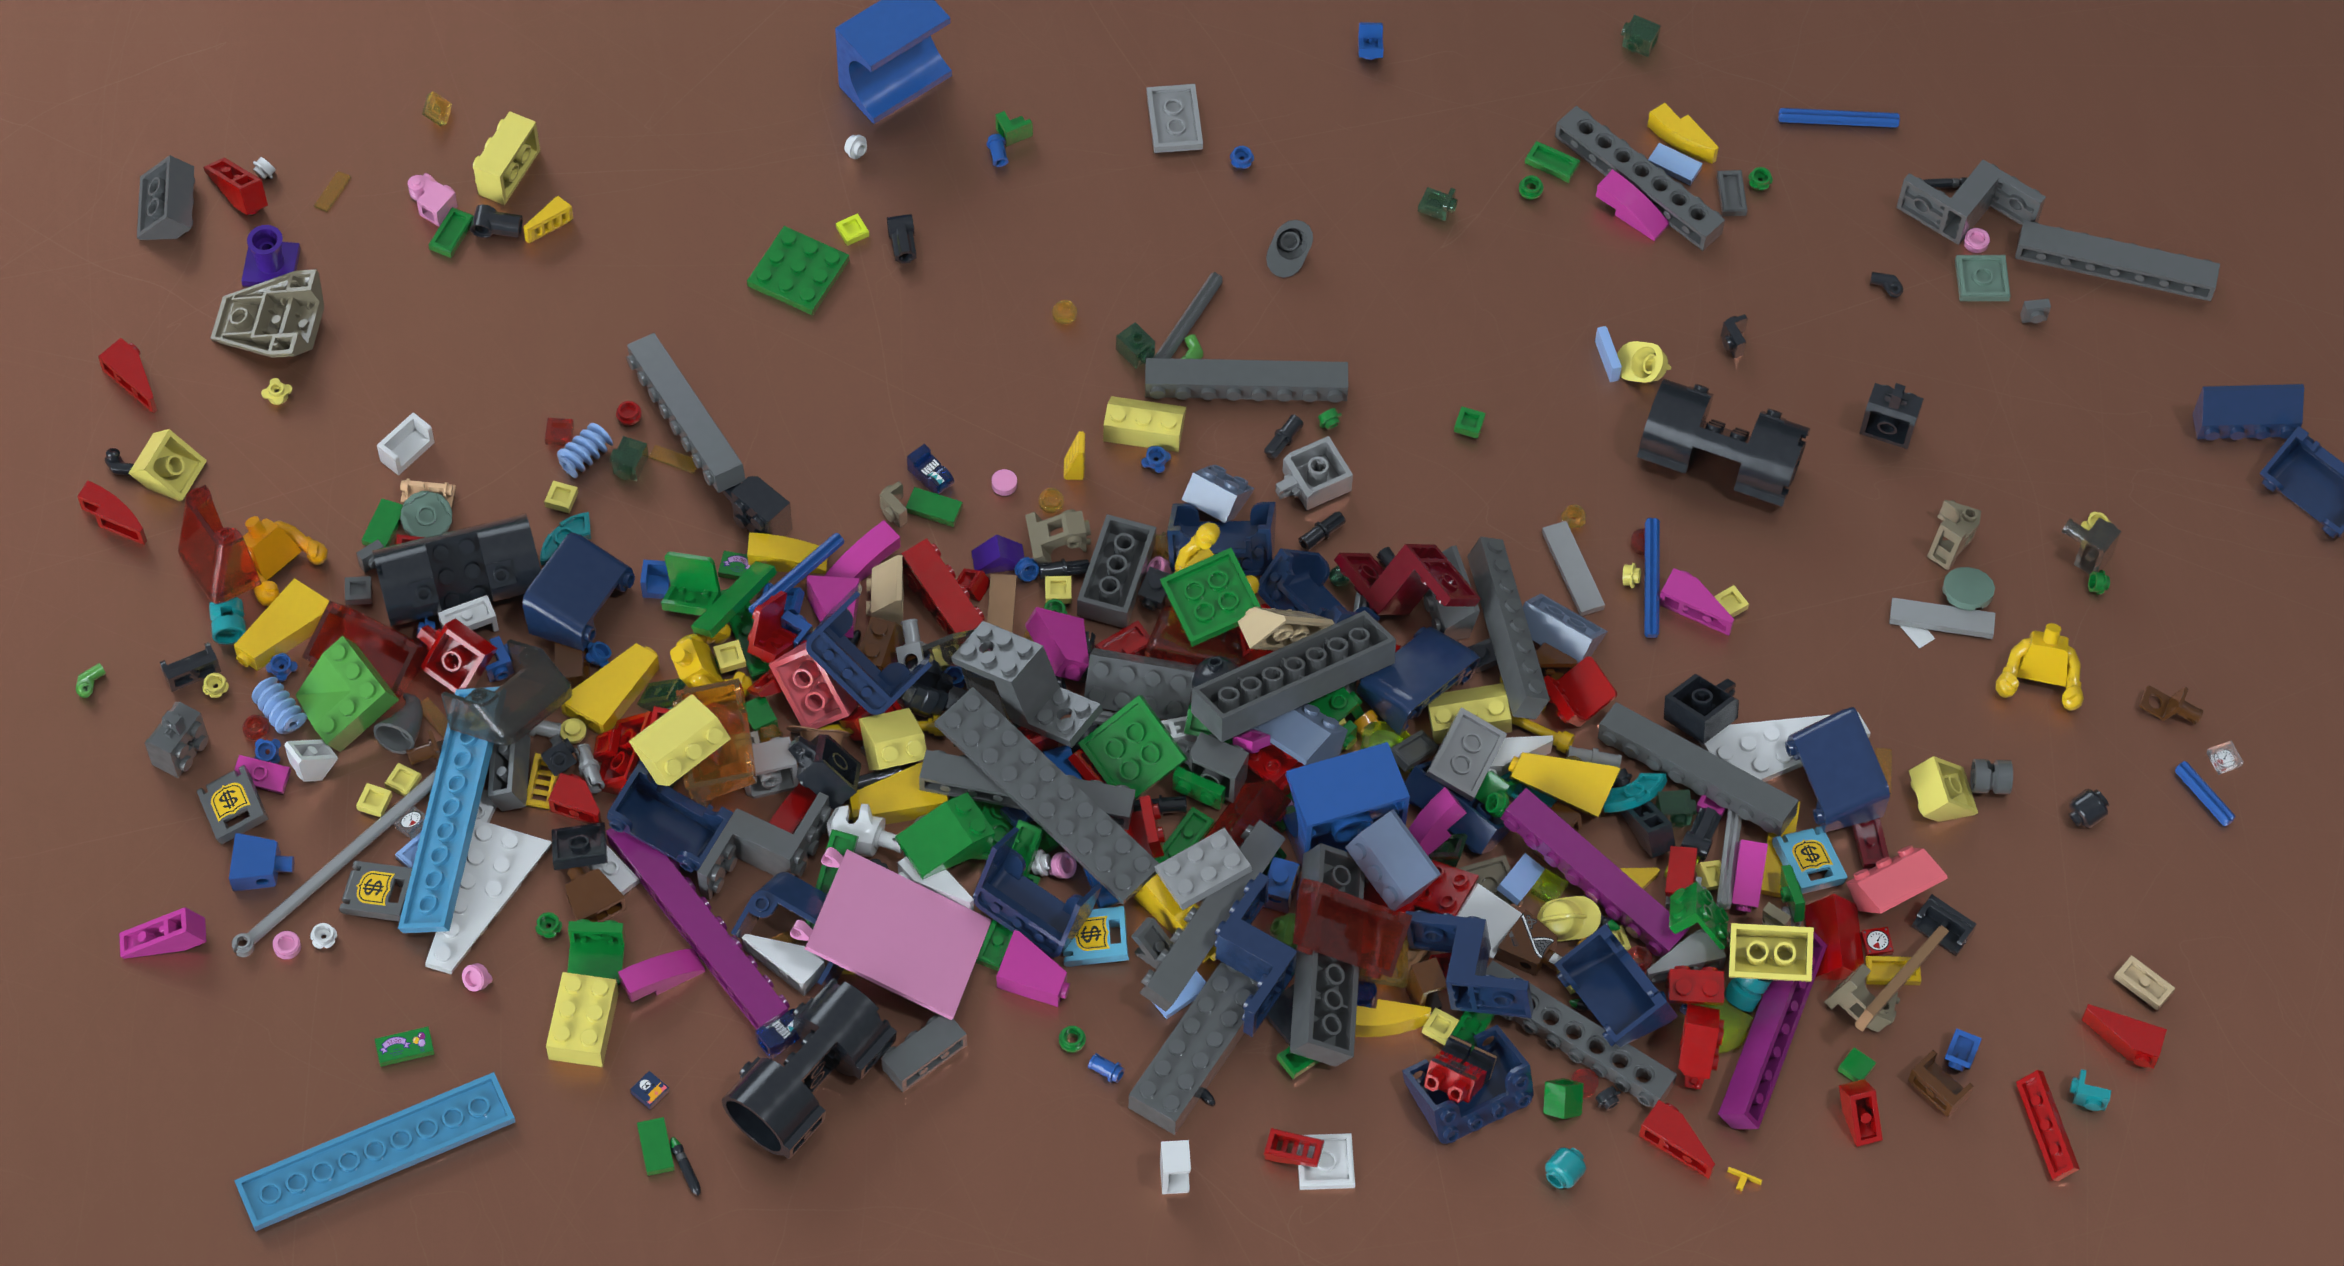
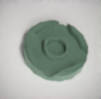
M420 491L412 494L405 500L401 509V524L409 536L430 537L447 533L452 524V509L449 502L442 495L429 491Z
M1959 567L1951 570L1945 576L1942 591L1947 596L1950 604L1959 609L1973 611L1979 607L1983 609L1992 602L1995 586L1993 580L1979 569Z

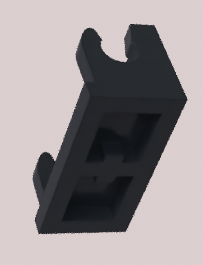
M209 642L204 643L205 650L169 665L166 664L165 660L160 662L162 672L172 692L201 681L211 673L221 672L218 659Z
M1931 894L1917 913V918L1913 922L1912 927L1929 938L1942 925L1949 932L1939 945L1957 956L1972 937L1977 924Z

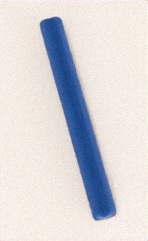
M1780 108L1778 112L1779 122L1875 127H1898L1900 123V115L1898 113L1799 108Z
M1647 518L1645 522L1644 635L1647 638H1657L1659 635L1660 521L1657 518Z
M839 533L833 534L749 606V612L753 615L758 605H761L780 591L788 593L840 548L845 540Z

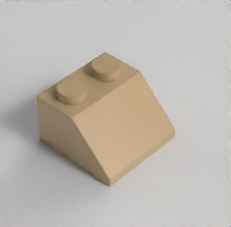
M897 555L872 568V578H867V594H871V601H866V616L889 620L902 626L904 600L903 555Z

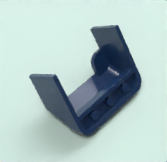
M858 583L810 634L806 642V650L867 712L879 715L884 713L933 665L934 657L929 654L912 671L899 662L890 663L880 671L844 635L853 624L852 613L847 607L861 595L862 586Z
M1014 827L992 847L973 894L974 903L979 910L1011 932H1014V930L1020 931L1046 955L1055 958L1065 951L1090 916L1102 885L1098 883L1084 897L1076 894L1068 898L1066 903L1062 902L1023 875L1026 869V862L1021 854L1012 849L1019 829Z
M780 872L752 895L731 934L742 939L744 934L752 932L759 918L770 917L779 904L815 924L827 894L791 873ZM829 961L817 983L825 986L831 979L838 981L844 968Z

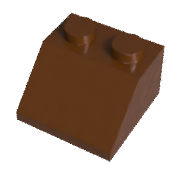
M873 616L869 620L859 650L880 671L890 663L898 662L896 647L905 644L902 626L896 622ZM908 655L905 659V665L908 661L916 658V655Z

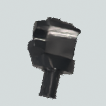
M923 651L924 658H926L929 654L933 656L931 651ZM917 656L908 661L906 664L908 669H913L917 666ZM933 660V665L898 698V702L904 708H910L912 713L919 716L933 717V715H940L948 701L949 693L946 691L953 688L954 679L951 675L944 673L940 664Z

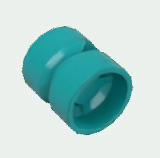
M222 596L210 602L209 613L212 621L211 631L213 640L223 645L235 644L246 632L243 601L234 596Z
M1733 978L1726 987L1724 996L1738 1009L1752 1012L1762 998L1761 994L1765 993L1772 980Z

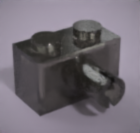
M2070 518L2062 529V533L2080 543L2074 565L2091 574L2093 571L2099 572V570H2102L2112 558L2121 530L2117 529L2113 523L2106 522L2102 518H2099L2092 528L2087 530Z

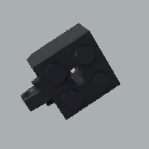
M1875 383L1859 434L1908 449L1924 398L1918 397L1913 393L1904 392L1906 386L1898 383L1895 384L1894 389L1888 385Z
M748 476L742 483L723 491V494L732 503L733 519L739 527L746 528L751 533L785 536L792 530L790 502L758 476Z
M1694 674L1665 696L1663 719L1700 743L1705 744L1738 718L1739 700L1733 697L1735 695L1736 683L1727 678L1721 683L1714 685L1700 675Z
M819 734L812 741H808L799 735L789 744L788 751L799 762L796 775L799 782L804 787L811 789L816 795L821 792L829 796V804L833 810L857 793L862 764L831 736Z

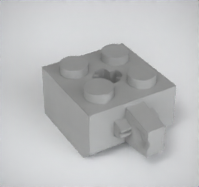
M1327 436L1290 452L1283 459L1282 472L1285 475L1284 480L1278 482L1275 486V492L1279 499L1292 495L1298 496L1307 511L1352 491L1353 474L1331 438Z
M790 736L784 738L775 737L767 742L749 743L741 748H737L739 761L720 767L724 786L743 784L746 795L753 799L793 790L799 784V780L796 777L798 770L796 759L788 751L789 744L791 743Z

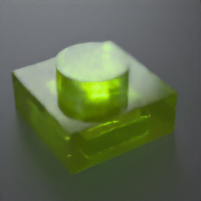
M1545 869L1532 887L1531 894L1545 902L1558 899L1567 888L1568 881Z

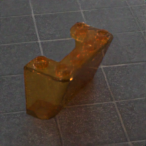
M739 678L677 690V700L673 701V707L690 694H693L718 718L731 738L688 771L687 774L683 775L686 790H689L691 800L695 799L697 804L757 783L745 695Z

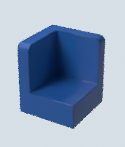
M643 560L640 580L643 598L663 599L670 587V580L665 561Z

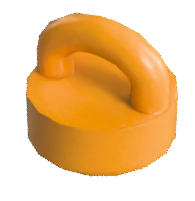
M1370 709L1353 722L1357 725V733L1359 732L1365 738H1371L1380 731V722L1373 710ZM1372 722L1374 728L1371 731H1366L1364 727Z

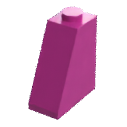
M807 575V600L819 622L859 583V578ZM859 597L847 607L853 616L852 627L844 634L847 638H853Z
M1036 607L1025 623L1026 629L1034 642L1044 646L1055 676L1079 681L1089 666L1084 619Z
M1748 840L1739 841L1732 895V905H1736L1735 910L1751 912L1752 908L1759 907L1768 848L1766 843Z
M1014 930L996 976L997 988L1058 1007L1061 998L1066 999L1070 989V983H1067V972L1020 931Z

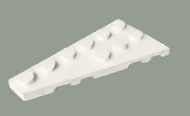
M1858 713L1861 722L1864 726V729L1866 731V734L1869 738L1871 732L1869 731L1868 727L1866 726L1860 714ZM1830 715L1731 724L1705 744H1700L1706 751L1767 782L1803 766L1801 760L1796 761L1792 756H1788L1785 748L1788 736Z
M476 819L450 931L436 932L425 967L452 974L471 950L476 940L486 931L494 917L500 913L518 890L530 871L536 867L544 853L550 849L552 842Z

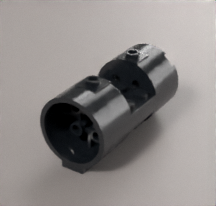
M1663 379L1651 407L1637 457L1682 473L1688 471L1696 448L1741 463L1734 487L1735 491L1783 506L1789 493V489L1785 487H1789L1794 480L1806 446V442L1802 441V438L1806 439L1810 428L1788 421L1781 417V412L1768 408L1767 412H1760L1751 436H1749V431L1738 427L1730 430L1725 428L1726 423L1711 419V421L1706 422L1714 395L1708 392V387L1695 384L1694 387H1688Z
M527 514L372 550L391 627L437 616L439 612L486 595L490 602L524 595L541 571Z
M831 979L814 998H811L806 1004L802 1002L793 1013V1027L802 1039V1048L797 1053L791 1052L785 1059L784 1066L766 1057H757L752 1063L748 1061L739 1072L740 1080L722 1098V1105L726 1113L744 1134L765 1150L776 1155H784L789 1160L825 1121L826 1110L820 1106L813 1092L834 1069L848 1076H856L861 1080L896 1041L897 1031L891 1027L888 1020L884 1019L882 1021L877 1012L879 1008L861 991L845 981L839 985L836 979Z

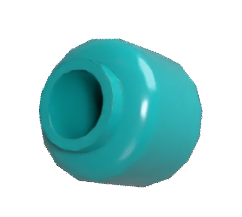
M1561 1147L1557 1149L1545 1165L1547 1180L1559 1189L1573 1187L1586 1171L1583 1154L1575 1148Z

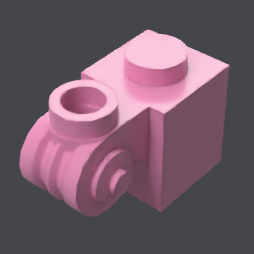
M424 173L423 176L415 175L409 178V194L412 199L417 200L419 215L440 227L450 209L458 207L454 190L448 185L443 186L436 182L427 173Z

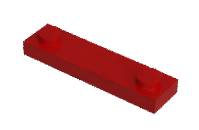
M2036 1070L2016 1081L2052 1180L2060 1181L2080 1170L2044 1072Z

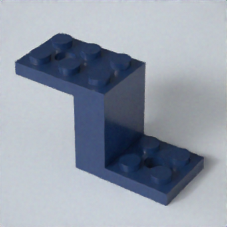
M1261 872L1255 880H1249L1244 889L1245 895L1241 901L1237 899L1230 909L1229 914L1231 915L1228 920L1221 921L1215 932L1217 939L1214 944L1216 947V959L1258 982V991L1254 996L1250 994L1243 1005L1245 1010L1242 1021H1244L1243 1032L1251 1037L1254 1036L1295 975L1297 950L1251 925L1266 904L1268 897L1269 877Z
M1421 910L1415 912L1406 911L1404 923L1410 949L1452 953L1446 978L1451 1010L1532 1018L1533 1003L1529 981L1521 978L1506 979L1486 975L1491 950L1486 919L1476 916L1460 917L1449 913L1431 914Z

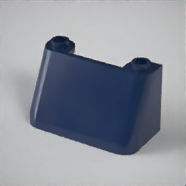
M2298 426L2260 472V476L2264 479L2261 483L2272 492L2277 489L2324 525L2322 530L2332 538L2336 536L2342 537L2344 535V463L2324 449L2319 442L2309 437L2307 431Z
M1275 502L1255 504L1251 509L1250 521H1229L1227 523L1223 521L1200 522L1199 512L1195 506L1187 503H1174L1172 505L1167 537L1169 565L1173 573L1176 571L1174 565L1180 549L1190 542L1198 528L1207 522L1215 523L1220 528L1219 538L1211 546L1210 550L1215 555L1232 548L1245 576H1262L1274 559Z
M573 532L569 533L524 594L522 604L529 634L584 651L596 636L597 631L593 619L614 589L625 592L633 586L635 575L632 568L584 536Z
M1280 548L1259 580L1258 593L1271 608L1307 612L1332 619L1334 624L1364 610L1377 622L1380 619L1370 607L1362 606L1355 612L1347 611L1325 588L1324 583L1329 577L1330 567L1328 562L1319 553Z
M1431 626L1427 629L1422 627L1414 634V639L1395 653L1394 664L1359 679L1360 684L1356 692L1398 735H1401L1409 728L1407 724L1409 719L1412 720L1414 717L1420 716L1426 706L1454 684L1456 686L1460 683L1464 685L1472 679L1481 660V657L1475 651Z
M1854 707L1842 709L1788 736L1785 742L1786 752L1789 757L1792 756L1794 760H1801L1817 798L1816 809L1813 810L1814 819L1818 825H1821L1824 833L1884 817L1890 799L1889 786L1861 719Z
M640 760L609 809L607 819L609 826L615 831L628 833L676 860L683 869L693 872L694 870H699L733 815V812L723 806L718 812H714V807L710 804L706 808L668 786L657 785Z
M1606 924L1554 964L1560 971L1556 975L1566 988L1569 985L1572 986L1606 1030L1602 1035L1611 1047L1617 1044L1621 1048L1671 1023L1678 1017Z

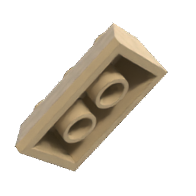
M1253 607L1246 611L1245 616L1238 621V624L1250 649L1276 651L1333 625L1334 622L1332 619L1302 611Z

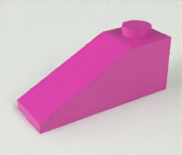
M1673 568L1661 591L1659 605L1729 636L1732 631L1734 618L1696 577H1693L1689 572Z
M184 907L120 932V957L126 959L185 951L207 942L205 917Z

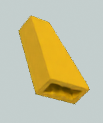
M294 578L234 644L237 655L236 659L243 666H251L259 671L270 663L273 656L288 652L333 623L338 618L335 604Z
M637 643L564 695L560 699L562 713L570 718L580 719L587 728L599 735L613 729L617 720L624 715L660 669L657 653L650 647H642Z
M1522 752L1519 757L1514 756L1512 758L1508 771H1511L1510 779L1516 780L1527 787L1597 818L1620 768Z
M921 762L857 790V793L849 798L850 804H847L850 810L849 820H853V824L857 821L861 804H869L872 815L885 818V825L916 820L918 817L930 813L948 801L947 795L919 790V776L923 764Z
M1158 874L1151 878L1134 896L1135 900L1172 935L1178 927L1181 929L1185 927L1187 921L1184 918L1193 906L1196 909L1198 908V905L1195 903L1182 910ZM1214 945L1202 963H1205L1209 958L1213 962L1216 960V947Z

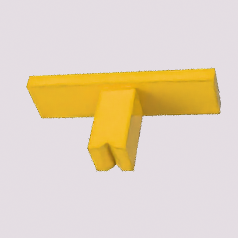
M1728 1167V1173L1740 1177L1736 1187L1737 1190L1743 1191L1747 1180L1761 1185L1762 1179Z

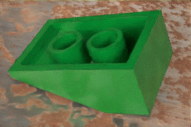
M967 792L944 802L896 835L895 840L923 880L989 851L994 840L995 831Z

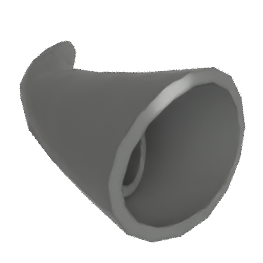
M409 693L403 694L406 703L398 712L374 726V735L378 742L387 750L397 754L407 753L406 749L414 748L423 718V708L420 699Z

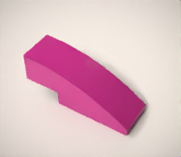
M1613 169L1598 184L1596 197L1616 209L1615 216L1653 241L1669 226L1668 220L1639 189Z
M883 520L849 548L824 576L859 578V582L872 574L873 567L881 564L882 560L901 548L900 536Z
M1444 787L1424 807L1408 830L1425 853L1429 855L1451 837L1447 829L1466 814V811L1450 791Z
M690 948L644 960L618 971V976L622 987L632 1003L653 992L659 995L704 973L705 968L694 949Z

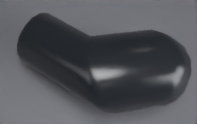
M1872 272L1870 284L1883 286L1892 297H1899L1903 293V286L1895 275Z
M108 449L106 451L105 463L111 472L117 475L131 476L129 472L134 464L125 463L118 449Z

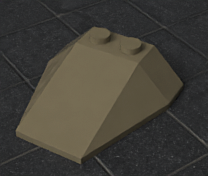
M317 269L293 271L223 296L211 335L212 341L272 358L296 356L312 350L324 311L319 272Z

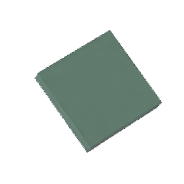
M1956 255L1955 266L1960 301L2010 300L2006 255Z

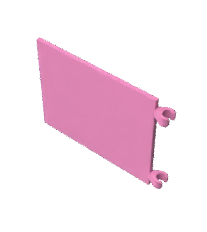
M832 847L827 848L822 856L821 863L828 867L838 868L813 930L804 921L797 920L790 931L791 937L807 941L805 950L952 1020L992 920L848 849L844 856H842L836 849Z

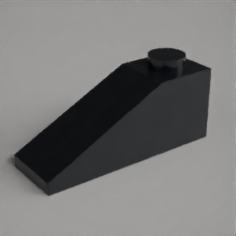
M1651 801L1629 810L1620 811L1641 847L1652 858L1670 851V846H1675L1672 823Z

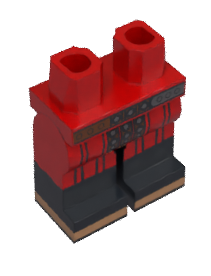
M1450 1035L1443 1049L1430 1061L1424 1086L1431 1091L1439 1089L1447 1093L1449 1099L1457 1103L1460 1101L1469 1103L1472 1096L1491 1079L1498 1056L1477 1046L1471 1051L1473 1044Z

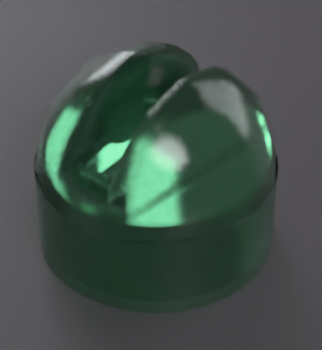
M1339 566L1332 568L1329 574L1332 584L1344 586L1350 583V579L1340 572Z

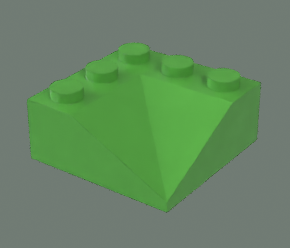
M344 636L339 638L321 655L296 693V697L314 729L328 746L339 752L343 751L399 700L357 644Z

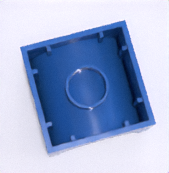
M880 0L835 28L839 87L873 124L952 76V70L941 57L931 35L951 23L950 16L935 0Z
M1388 742L1286 771V778L1292 793L1296 812L1283 815L1282 819L1298 864H1303L1304 853L1320 843L1348 852L1345 847L1360 832L1393 809L1406 826L1410 795Z

